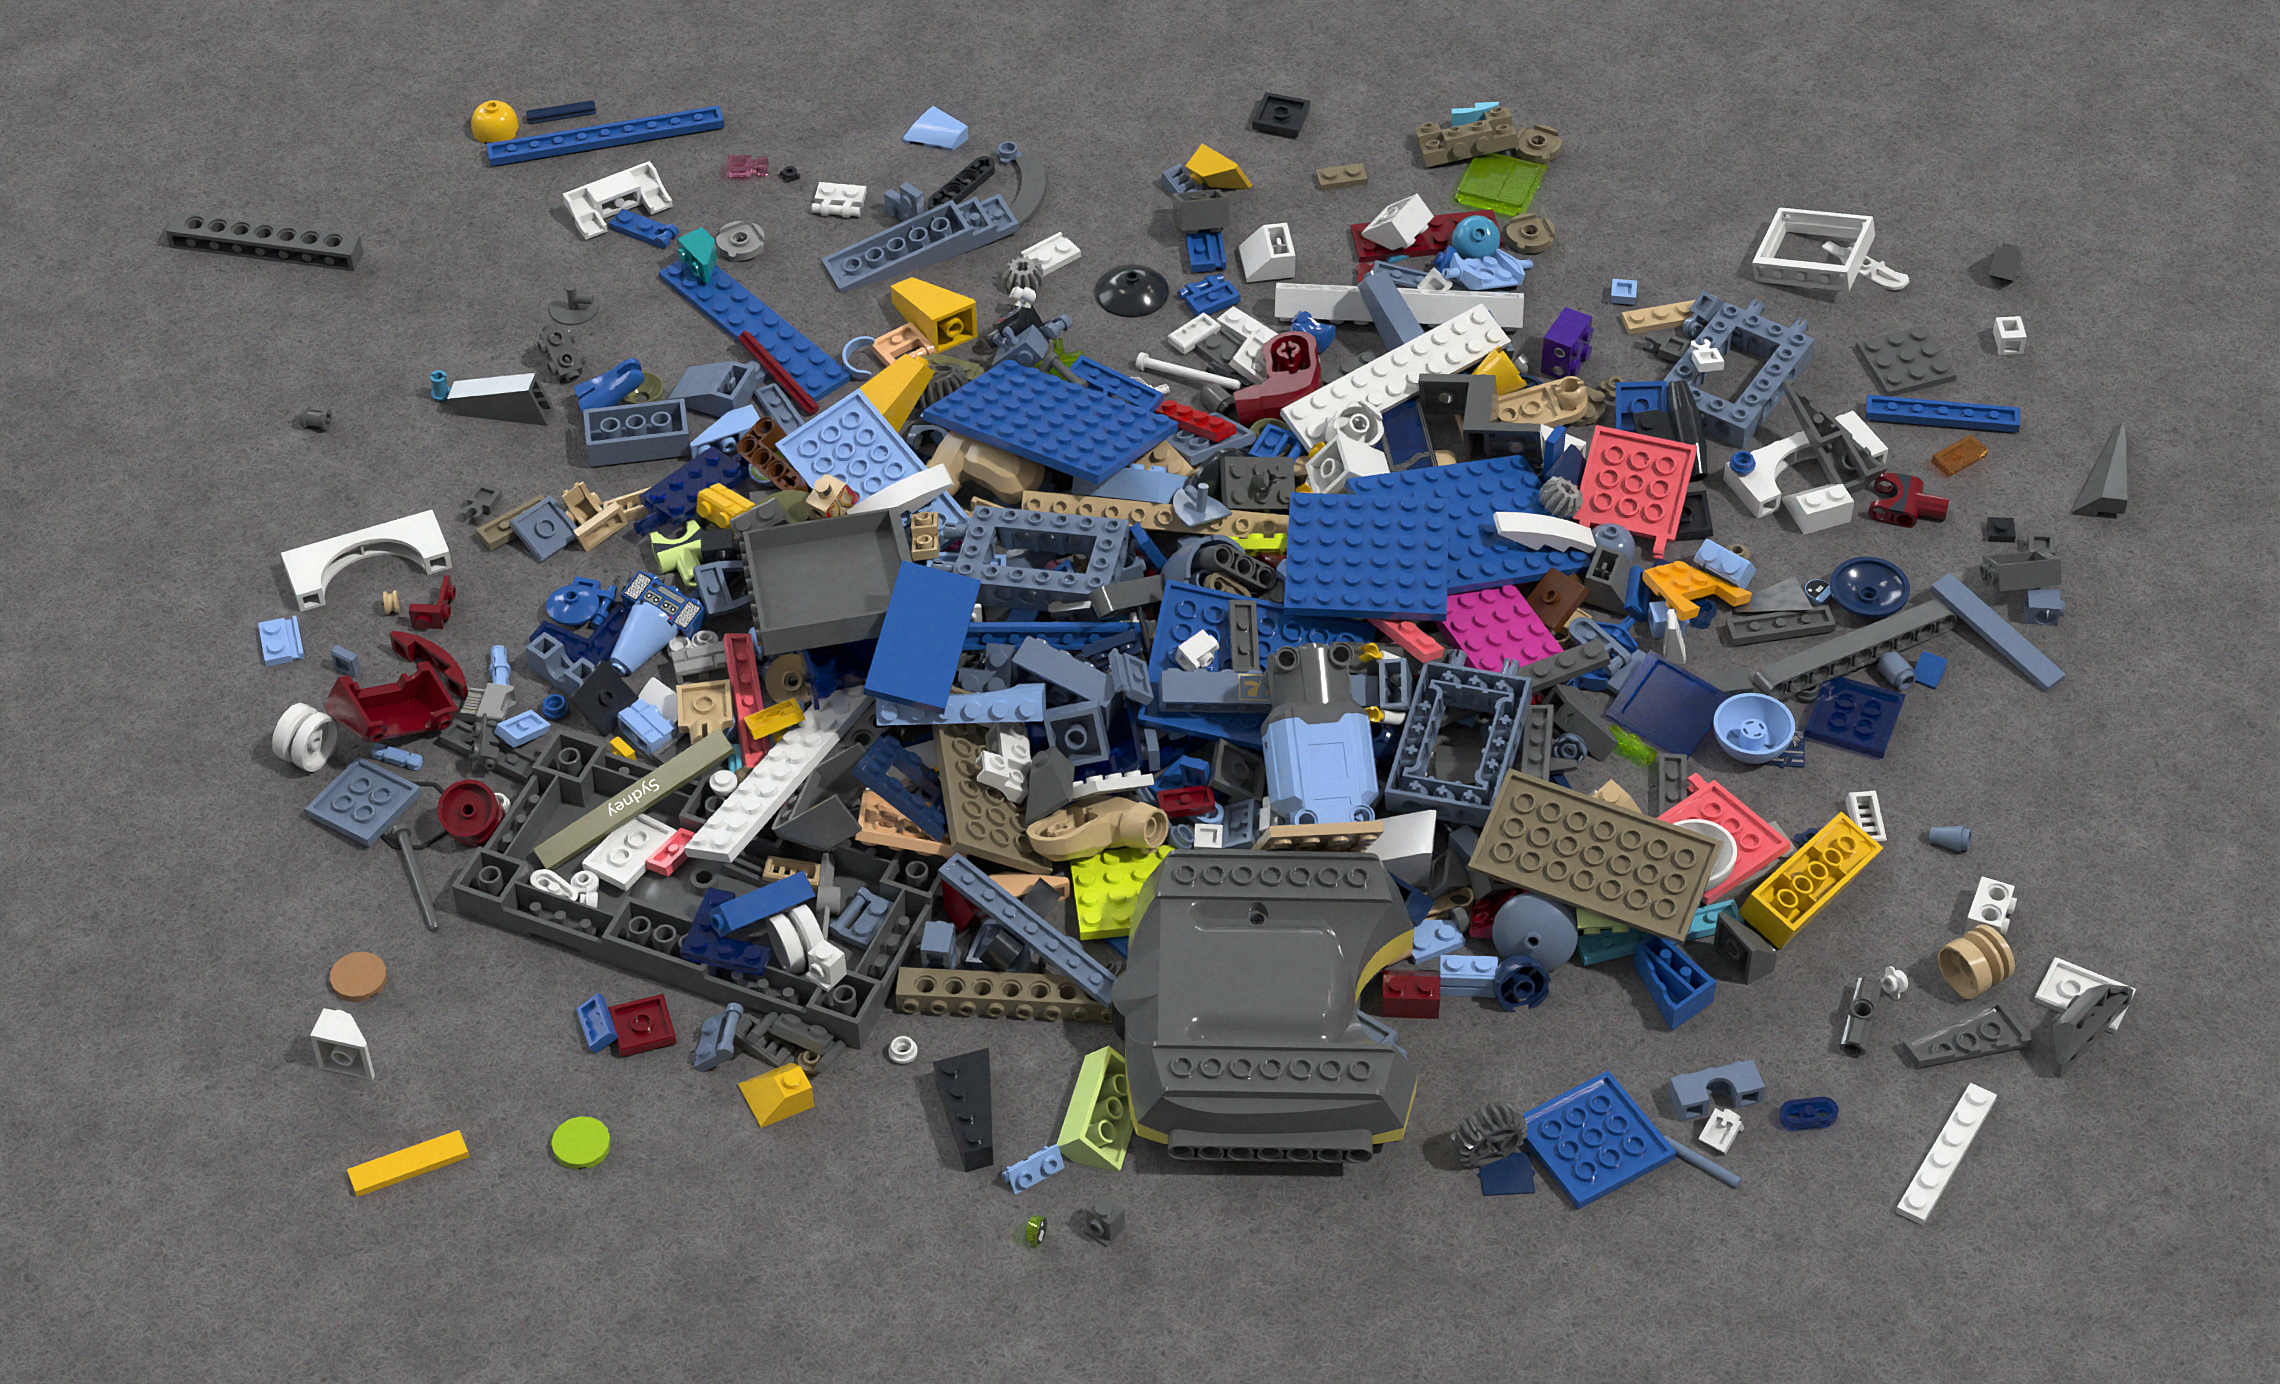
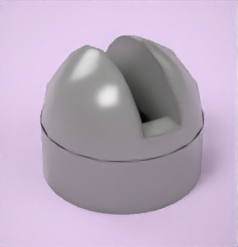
M1523 353L1513 362L1520 374H1526L1531 368L1529 359Z

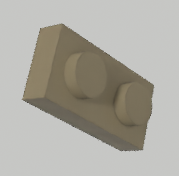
M1362 163L1316 169V178L1321 191L1368 184V178Z

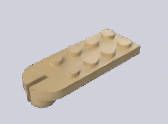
M1568 376L1498 396L1499 414L1497 423H1535L1554 428L1558 425L1562 426L1575 422L1582 418L1588 409L1586 386H1584L1583 380L1578 377ZM1453 415L1464 442V415Z

